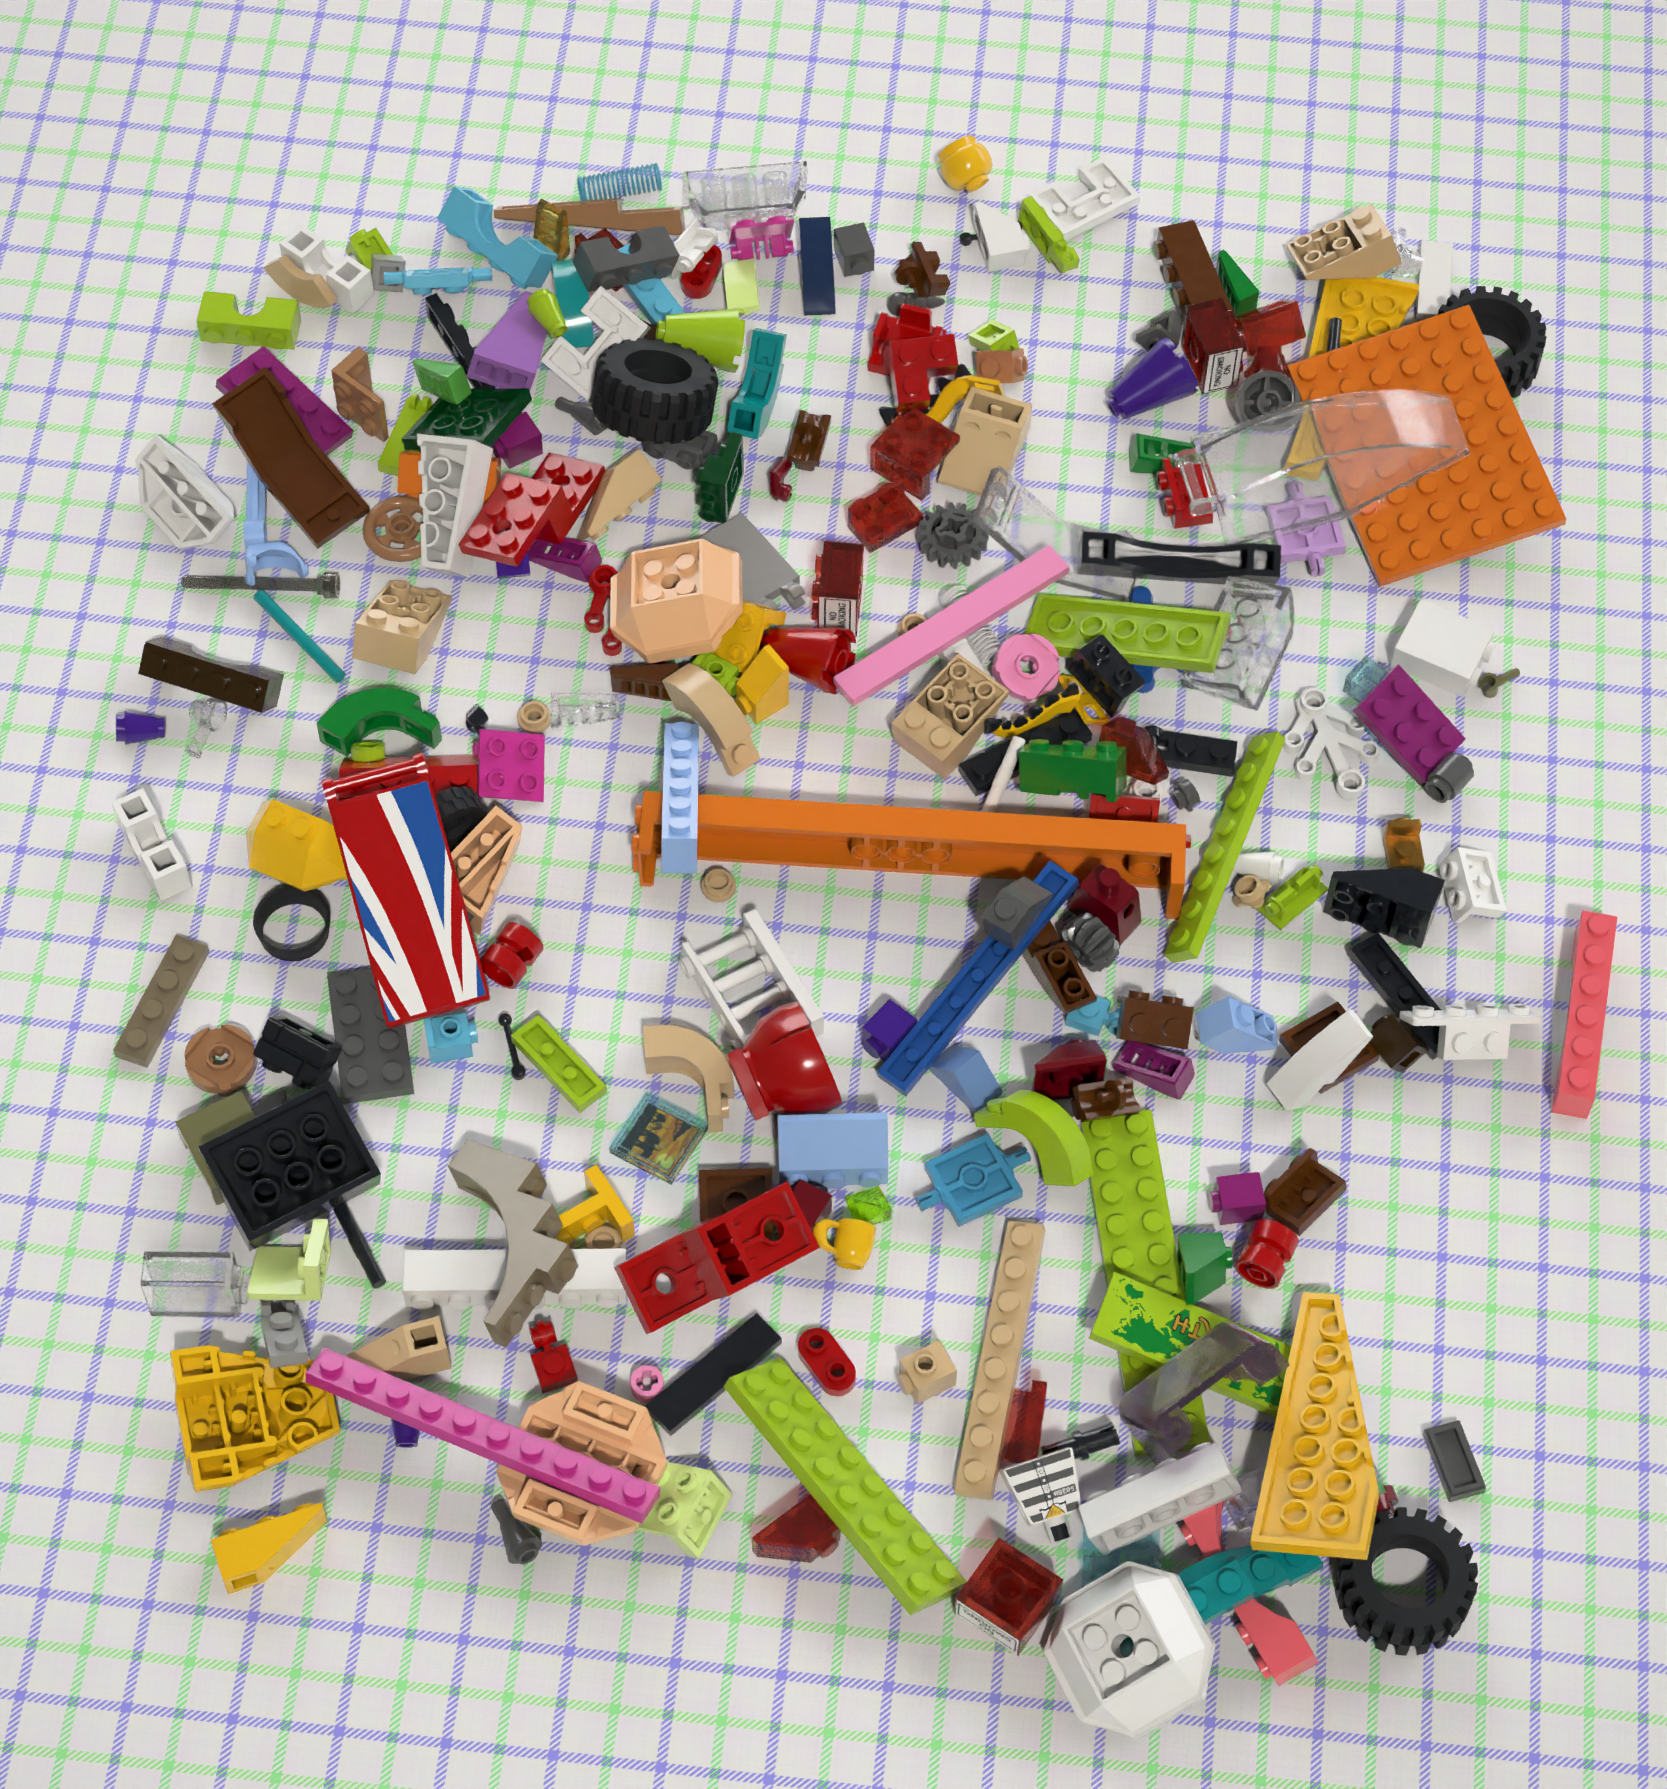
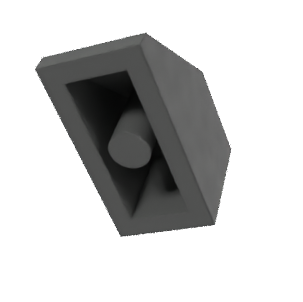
M1024 876L1002 888L981 916L985 934L1014 951L1051 901L1053 893Z

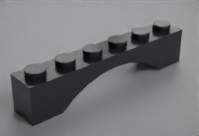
M1083 531L1078 548L1077 574L1274 588L1280 578L1281 545L1244 543L1227 546H1175L1140 541L1114 533Z

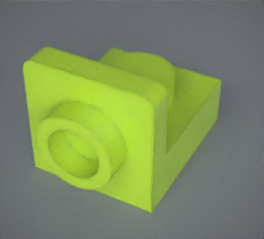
M376 227L368 232L362 229L354 233L349 238L350 242L345 250L348 256L353 254L356 260L369 270H371V254L393 255Z
M993 319L968 334L970 345L979 350H1012L1020 348L1015 330Z

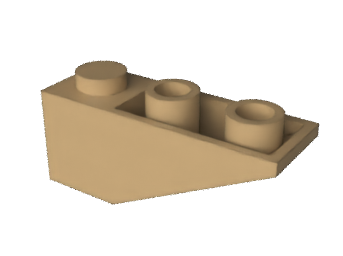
M640 449L627 454L603 473L577 535L578 540L582 541L588 537H591L593 541L609 530L606 524L612 519H615L617 522L633 511L630 505L638 500L640 503H643L656 493L653 487L660 483L662 479Z
M439 1316L402 1325L346 1355V1357L404 1381L452 1369Z

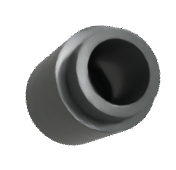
M1448 754L1427 777L1425 790L1428 795L1440 803L1454 799L1474 777L1471 761L1461 754Z

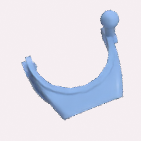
M275 541L250 545L245 550V582L247 585L254 586V573L265 568L280 567L296 572L301 578H305L309 574L308 566L304 565L297 553L284 542Z

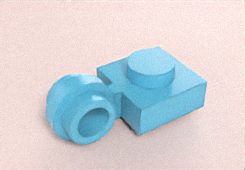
M1096 996L1097 1002L1072 1011L1066 1017V1026L1099 1037L1104 1025L1108 1027L1110 1033L1116 1036L1120 1008L1109 1014L1111 1001Z

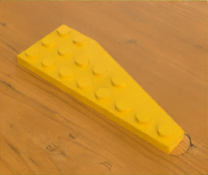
M1303 1292L1250 1543L1252 1550L1367 1560L1380 1494L1340 1295Z

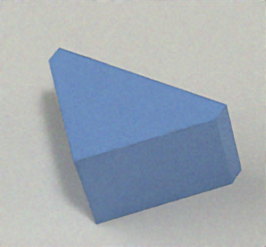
M953 1044L928 1069L973 1113L986 1107L988 1101L997 1099L1002 1095V1089L978 1050Z

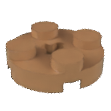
M221 1025V1028L210 1030L208 1027L199 1031L191 1038L185 1049V1067L192 1083L205 1092L217 1093L222 1097L234 1094L236 1089L241 1088L251 1079L256 1070L258 1058L253 1054L255 1048L250 1036L242 1029L232 1025ZM225 1053L228 1054V1062L223 1065H215L213 1059L215 1055L221 1057Z

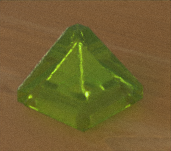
M879 1186L845 1197L853 1219L863 1220L875 1225L890 1220L892 1217L890 1203Z

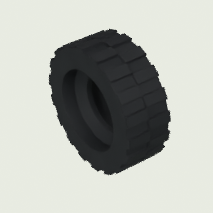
M466 786L451 787V789L442 790L435 795L450 853L488 814L476 792L472 788L468 789Z

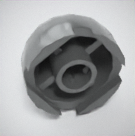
M1272 370L1256 372L1246 378L1237 389L1234 400L1235 412L1241 424L1253 433L1261 435H1274L1285 431L1297 419L1301 406L1300 393L1296 385L1285 374Z

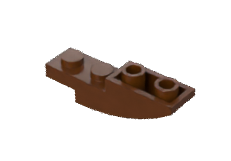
M1049 921L1022 956L1047 995L1064 1014L1097 1002V997L1066 941H1061L1053 924Z

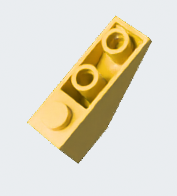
M322 1502L315 1505L313 1503L302 1504L294 1508L291 1513L279 1517L274 1515L266 1516L259 1519L255 1525L243 1529H227L221 1532L217 1538L211 1539L227 1593L231 1594L267 1581L327 1522Z

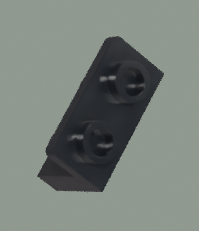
M1099 635L1079 649L1068 668L1069 672L1111 718L1120 713L1129 697L1145 684V680L1104 635Z

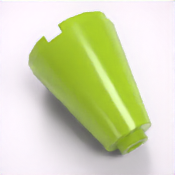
M734 308L668 314L664 316L663 321L658 320L655 338L664 340L666 343L672 344V342L681 344V347L686 349L691 348L697 352V355H703L707 358L713 367L736 373L739 365L733 364L735 356L741 357L745 332V320H740L739 317L744 315L745 312L743 309Z

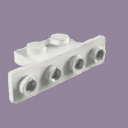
M1481 1004L1477 1005V1010H1466V1007L1459 1005H1446L1445 1010L1435 1011L1433 1007L1418 1005L1413 1006L1412 1011H1400L1399 1019L1413 1026H1440L1438 1058L1442 1060L1508 1059L1510 1025L1541 1024L1542 1016L1530 1011V1006L1523 1004H1510L1508 1009H1498L1494 1005Z

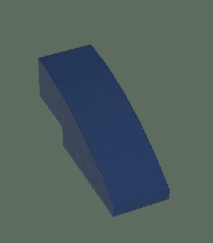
M830 217L799 218L804 316L835 314Z

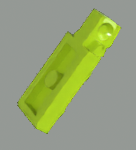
M1033 196L1024 198L1018 221L1022 223L1023 230L1048 264L1054 262L1061 273L1078 268L1080 259L1075 249L1067 246V241L1064 240L1062 232L1048 218L1045 209L1039 206Z

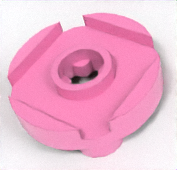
M1032 633L1030 635L1017 634L1008 638L998 648L991 672L997 682L1010 691V696L1027 703L1034 699L1042 698L1056 686L1061 671L1058 664L1059 655L1055 647L1046 638ZM1020 660L1024 663L1030 660L1033 663L1031 669L1034 674L1024 673L1021 670Z

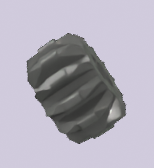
M1080 913L1076 918L1073 917L1061 931L1062 942H1067L1076 960L1082 967H1086L1091 972H1101L1105 967H1109L1115 961L1114 958L1119 955L1120 945L1115 939V934L1108 929V925H1104L1099 918H1094L1090 913Z

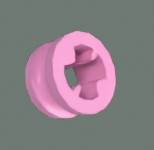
M650 1365L638 1367L632 1373L630 1379L632 1395L641 1403H649L664 1390V1378L659 1369ZM644 1378H651V1383H654L650 1391H643L642 1384Z

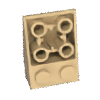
M1372 203L1365 207L1357 208L1352 213L1338 220L1330 221L1323 227L1301 235L1294 241L1286 244L1287 249L1306 280L1372 278L1402 264L1392 234Z
M971 386L961 408L938 483L1000 501L1031 427L1032 404Z
M390 580L355 622L352 658L416 674L427 660L451 604L452 596L443 594L437 589H423L411 586L405 581Z
M958 653L893 720L891 725L894 742L945 780L968 756L984 732V721L995 716L1010 694V691Z

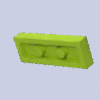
M539 1015L511 1035L512 1043L579 1114L607 1093V1086Z

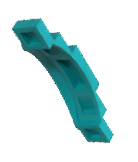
M1246 1546L1209 1556L1177 1575H1179L1206 1625L1223 1614L1263 1594L1285 1585L1292 1586L1323 1569V1562L1316 1555L1252 1550L1251 1546ZM1130 1637L1125 1638L1120 1645V1653L1124 1658L1128 1657L1134 1649V1643Z

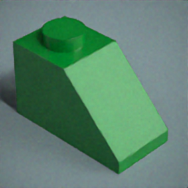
M1222 1232L1178 1234L1177 1257L1180 1280L1186 1305H1192L1226 1283V1269H1232L1233 1264L1231 1246L1225 1247Z

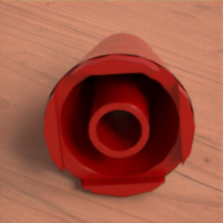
M772 628L762 636L759 649L761 651L763 647L769 644L789 667L790 674L825 693L836 695L838 692L836 691L837 687L834 685L833 677L855 664L856 653L850 651L851 643L856 644V638L851 630L845 628Z

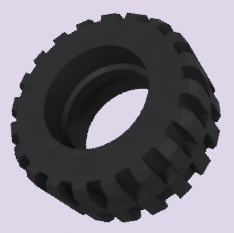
M638 338L636 341H631L630 339L623 340L620 344L614 343L600 354L596 361L591 407L601 423L604 422L608 429L616 430L619 432V435L628 438L630 436L636 438V441L645 442V440L653 441L654 444H663L664 442L676 444L682 440L690 441L696 436H700L712 422L718 388L717 373L707 358L703 355H697V352L691 348L681 347V344L672 342V344L666 343L660 339L652 341L646 338Z

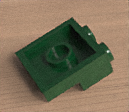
M730 431L727 443H721L718 456L709 454L705 466H699L695 483L700 487L697 493L696 504L701 505L699 516L706 522L723 524L729 518L744 475L743 434Z

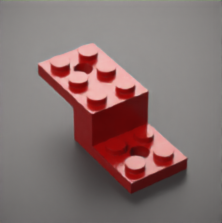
M548 453L532 479L506 473L458 545L461 552L518 567L535 539L561 545L597 490L603 473L606 471L604 465Z
M787 1181L722 1215L706 1219L615 1266L614 1269L645 1333L649 1334L712 1300L736 1293L820 1247ZM768 1221L773 1222L778 1228V1237L775 1241H770L764 1235V1226ZM659 1274H664L670 1279L671 1288L667 1294L659 1292L656 1288V1278Z

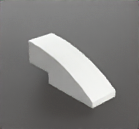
M1348 1010L1295 1053L1266 1084L1286 1111L1304 1108L1323 1085L1333 1083L1373 1036L1353 1010Z

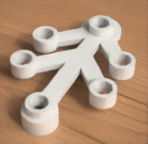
M1309 688L1302 692L1297 699L1296 708L1300 716L1292 730L1285 734L1284 738L1286 740L1283 748L1290 754L1299 753L1303 749L1304 734L1313 721L1317 734L1304 758L1300 759L1296 764V777L1301 781L1312 780L1316 773V763L1325 749L1338 776L1336 785L1338 794L1346 800L1357 799L1363 793L1365 778L1359 771L1350 769L1340 746L1358 753L1359 760L1365 764H1373L1378 760L1380 748L1373 741H1363L1356 738L1364 735L1366 732V725L1356 714H1351L1330 705L1329 698L1323 690ZM1328 719L1346 725L1347 733L1331 727ZM1358 723L1362 727L1356 728L1353 727L1351 724ZM1296 740L1299 744L1293 745L1288 741ZM1365 750H1370V751H1372L1374 754H1373V755H1367L1366 753H1364V751H1365ZM1302 767H1307V768H1309L1311 771H1310V772H1304V771H1302L1300 768H1302ZM1346 786H1352L1354 789H1348Z

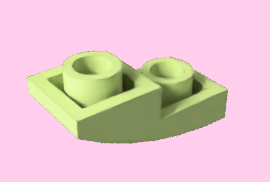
M754 258L724 263L727 309H743L745 314L742 316L749 315L754 311H760L757 271Z

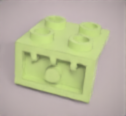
M313 1219L310 1234H304L303 1247H258L247 1289L248 1299L321 1301L331 1257L328 1219Z
M667 1462L668 1466L658 1485L660 1487V1497L644 1522L639 1524L637 1530L667 1536L687 1557L700 1559L733 1494L711 1470Z

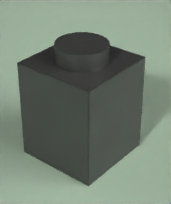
M865 223L835 228L834 251L844 277L874 271L875 250Z

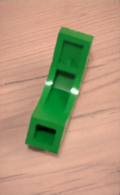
M373 688L353 693L335 703L316 723L320 742L346 757L351 754V746L354 743L361 742L368 735L381 730L403 732L432 749H435L442 741L440 722L433 714L427 711L422 712L420 697L395 688Z

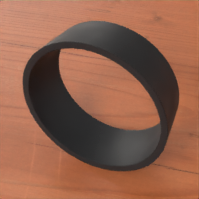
M286 886L272 891L260 901L254 912L253 927L264 949L270 955L284 961H301L312 957L325 945L329 936L330 911L323 897L314 890L304 892L292 886ZM302 904L309 906L319 912L324 919L325 928L321 935L315 941L302 948H277L266 942L263 938V928L269 916L277 909L287 905Z

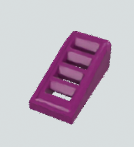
M566 537L561 545L536 539L528 551L529 561L587 583L590 574L602 563V557L595 543ZM551 546L549 552L547 554L544 553L547 547Z
M1128 1040L1112 1065L1113 1070L1179 1100L1184 1095L1195 1075L1191 1058ZM1136 1054L1140 1055L1135 1065L1130 1064ZM1148 1061H1152L1150 1067L1145 1069ZM1165 1067L1164 1072L1162 1074L1159 1073L1161 1068Z

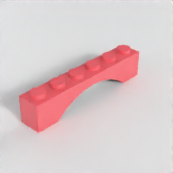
M1582 910L1577 924L1571 959L1572 971L1568 1013L1551 1113L1587 1119L1594 1103L1617 916Z
M1224 1501L1183 1519L1185 1524L1179 1526L1190 1547L1197 1544L1204 1556L1199 1558L1198 1561L1225 1551L1222 1540ZM1255 1599L1234 1609L1241 1620L1235 1627L1246 1646L1254 1643L1260 1656L1254 1660L1265 1679L1272 1676L1280 1686L1319 1663L1295 1621L1272 1612Z

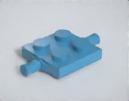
M987 1133L925 1162L924 1170L933 1183L934 1190L916 1197V1203L918 1207L920 1206L919 1209L922 1212L941 1203L949 1210L957 1226L960 1227L1022 1198L1023 1190L1014 1177L1013 1168L1030 1162L1031 1156L1027 1152L1026 1147L1006 1156L1004 1152L996 1147L992 1138Z

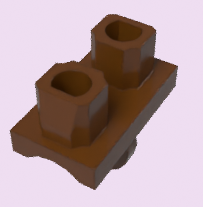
M913 242L911 254L899 261L900 266L895 271L894 275L897 283L913 288L917 297L945 295L950 286V281L947 274H935L940 266V258L937 251H925L922 242Z
M804 410L799 411L787 454V461L795 462V468L814 471L815 466L819 467L831 424V415L825 414L820 416L810 414Z
M1132 1077L1081 1084L1072 1088L1075 1097L1071 1100L1073 1113L1077 1120H1081V1123L1133 1115L1141 1111L1140 1105L1134 1096Z

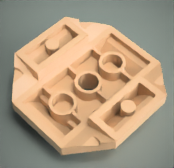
M704 539L631 552L621 571L611 577L610 629L618 640L636 651L649 664L714 652L722 641L721 637L734 625L743 612L742 560L739 553L717 546Z
M580 1381L528 1407L518 1427L519 1429L651 1484L659 1485L668 1465L647 1407ZM499 1464L496 1470L514 1518L584 1546L634 1533L640 1524L637 1521Z

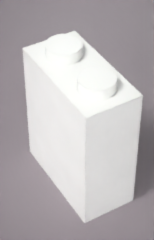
M1421 599L1394 648L1390 667L1399 664L1407 674L1465 697L1469 687L1476 688L1483 673V669L1480 668L1482 662L1489 663L1496 648V645L1491 643L1495 630Z

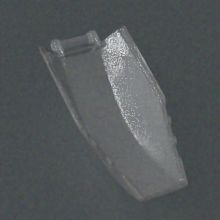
M1371 390L1307 400L1279 408L1246 421L1191 436L1190 441L1194 448L1175 453L1173 461L1175 466L1180 468L1191 501L1189 504L1191 515L1201 516L1217 511L1225 546L1259 543L1353 517L1361 513V508L1376 500L1380 503L1388 498L1389 493L1404 485L1408 488L1415 484L1416 479L1431 471L1436 473L1468 456L1470 450L1449 395L1413 390ZM1201 463L1211 497L1203 498L1193 468L1194 464Z

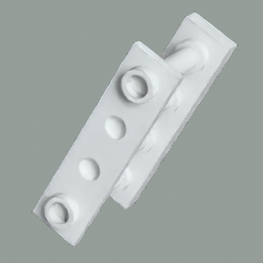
M756 908L743 914L744 929L741 930V934L697 955L688 941L681 944L682 958L679 959L681 969L687 978L693 977L730 1037L729 1044L732 1051L739 1048L742 1049L749 1035L746 1036L738 1020L780 1000L782 1002L788 1001V1003L797 1001L811 1026L808 1028H812L815 1036L824 1033V1015ZM745 947L751 949L754 947L759 955L758 961L714 982L704 968ZM763 973L765 975L771 974L776 982L774 988L731 1009L721 993Z

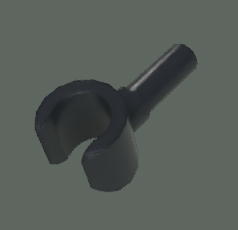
M475 706L466 714V727L469 731L477 732L479 735V729H486L483 725L489 719L485 711L479 706Z

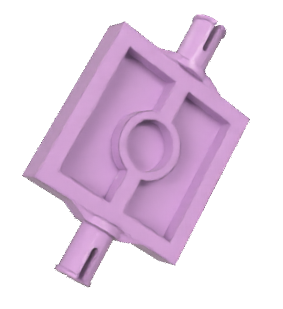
M1292 479L1286 484L1290 497L1283 501L1267 503L1266 514L1275 545H1281V563L1307 560L1312 576L1317 577V572L1321 576L1325 573L1321 558L1345 553L1346 545L1331 494L1320 496L1303 495L1300 481L1295 479L1293 483Z

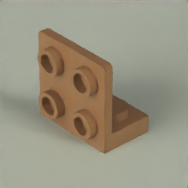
M357 347L331 370L337 403L336 408L344 419H351L357 423L370 437L375 436L382 442H385L389 436L384 401L373 393L368 354Z

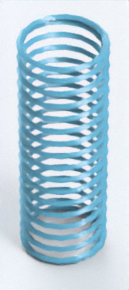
M651 163L650 166L646 164L645 167L641 165V168L636 166V169L632 167L631 170L627 168L626 171L625 169L621 171L618 169L617 172L613 170L612 174L608 171L607 175L603 172L602 175L598 173L597 176L595 174L592 177L591 175H588V177L583 176V179L579 176L577 178L580 200H588L585 180L590 200H593L590 180L593 186L594 198L598 200L594 177L598 186L599 198L603 199L599 176L602 182L604 198L607 199L604 184L605 176L609 198L612 199L609 175L612 181L614 198H617L614 175L617 181L618 194L621 198L622 193L618 173L621 177L623 194L626 197L623 172L626 177L628 194L631 196L628 171L634 195H636L633 171L636 176L638 193L641 194L638 170L641 176L643 193H646L643 170L645 172L647 189L650 193L651 188L647 167L650 172L652 189L655 192L652 166L655 172L657 189L661 191L662 181L658 164Z

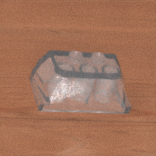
M807 161L682 172V206H684V210L691 209L694 217L699 219L700 225L703 228L712 227L717 232L730 231L731 226H735L736 222L751 219L755 220V223L767 222L768 218L775 216H785L786 220L794 219L803 200L806 199Z
M1229 576L1213 608V611L1229 613L1231 618L1214 673L1184 670L1180 680L1182 687L1200 690L1226 703L1257 711L1293 635L1294 604L1292 590L1289 587Z

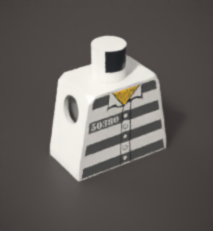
M1072 1447L999 1470L1028 1526L1044 1522L1050 1543L1072 1536L1066 1514L1078 1511L1081 1505Z

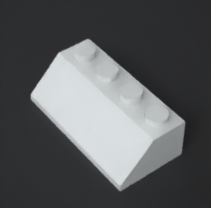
M1210 1442L1199 1444L1190 1450V1455L1179 1460H1176V1458L1167 1459L1155 1467L1156 1471L1143 1477L1141 1474L1130 1476L1121 1482V1487L1113 1491L1107 1492L1103 1490L1090 1495L1086 1499L1087 1503L1079 1506L1084 1527L1090 1541L1105 1556L1241 1493L1240 1485L1218 1442L1214 1444Z

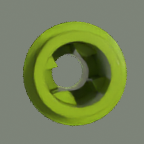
M541 289L533 293L527 300L529 305L528 312L552 338L562 336L566 333L568 327L556 294L551 293L549 289Z

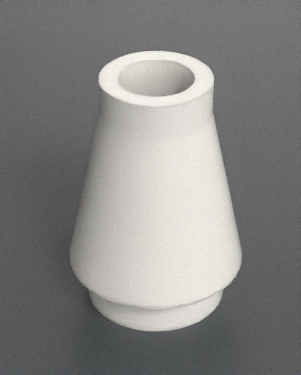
M1276 852L1240 853L1232 873L1243 876L1255 875L1260 881L1267 879L1271 884H1279L1284 870V856H1277Z

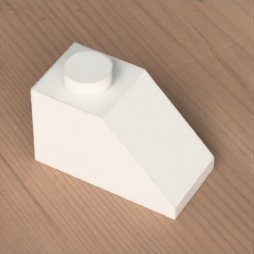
M982 202L975 203L972 220L987 271L992 272L1024 266L1026 253L1030 252V242L1028 235L1022 234L1019 222Z

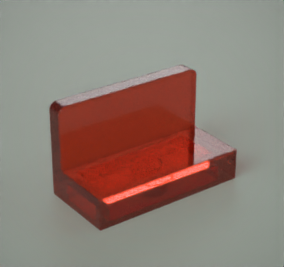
M1283 299L1234 317L1232 331L1242 332L1247 355L1255 356L1306 337L1298 301Z
M1032 1380L1031 1392L1014 1390L1001 1461L1021 1463L1039 1456L1047 1382Z

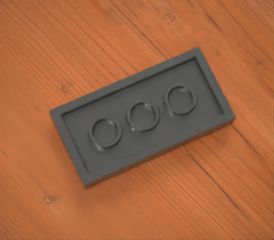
M371 968L327 974L335 1044L342 1048L337 1062L343 1104L414 1094L406 1025L391 1029L387 1027Z

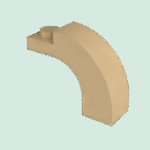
M688 663L662 680L675 709L692 716L707 733L728 775L734 777L760 760L759 754L749 736L753 733L749 723L732 697L713 676L704 669Z
M673 1025L643 1026L646 1074L673 1072L686 1075L696 1081L705 1095L709 1133L723 1132L722 1118H729L728 1099H734V1081L730 1065L720 1049L703 1035L684 1027Z

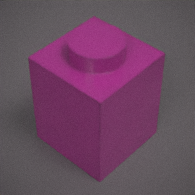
M527 412L519 415L507 428V431L492 445L493 453L496 458H502L509 469L543 454L542 434Z
M1259 1172L1216 1177L1214 1190L1209 1191V1205L1212 1213L1217 1212L1220 1225L1263 1219L1266 1200Z

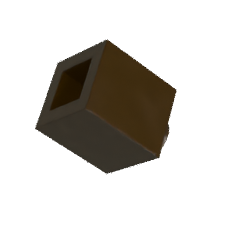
M1395 1014L1385 1015L1373 1024V1030L1370 1032L1373 1038L1369 1042L1391 1069L1404 1073L1429 1049L1410 1025L1399 1019L1400 1016Z

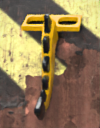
M959 364L954 380L944 377L938 379L940 393L930 395V410L916 411L917 418H913L910 411L905 412L900 417L899 413L895 412V408L883 406L879 409V412L887 427L894 425L908 432H923L940 425L948 417L955 404L961 399H966L971 386L1005 396L1000 381L976 377L969 372L964 364Z
M1060 675L1058 680L1064 688L1062 693L1057 695L1049 694L1041 706L1030 708L1028 711L1029 716H1019L1013 724L1011 720L1001 724L1002 719H986L984 721V733H992L1000 737L1018 736L1049 721L1060 713H1070L1074 707L1085 724L1108 726L1111 722L1098 702L1074 676ZM1077 684H1079L1084 694H1081ZM1084 707L1095 710L1100 719L1091 718Z

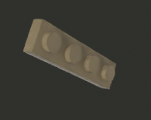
M178 935L174 937L113 1050L115 1057L148 1068L209 955L207 945Z

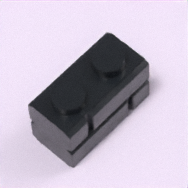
M280 1015L270 1017L267 1020L261 1033L262 1037L259 1038L253 1054L263 1060L262 1066L267 1070L275 1073H282L284 1071L293 1076L291 1081L295 1085L304 1089H311L329 1080L334 1069L333 1065L336 1064L342 1048L334 1042Z

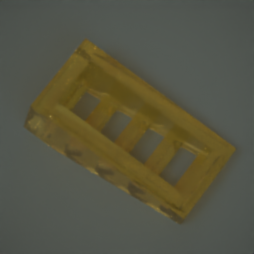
M540 199L537 203L533 238L538 239L558 255L556 261L565 260L570 254L567 211L544 199Z

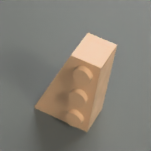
M497 806L451 852L466 911L474 916L470 922L471 929L478 935L483 930L518 850L523 828L522 825Z

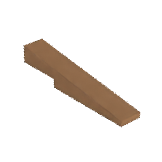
M621 198L498 206L493 210L494 218L632 231L664 225L668 234L681 235L686 230L684 206L622 210Z

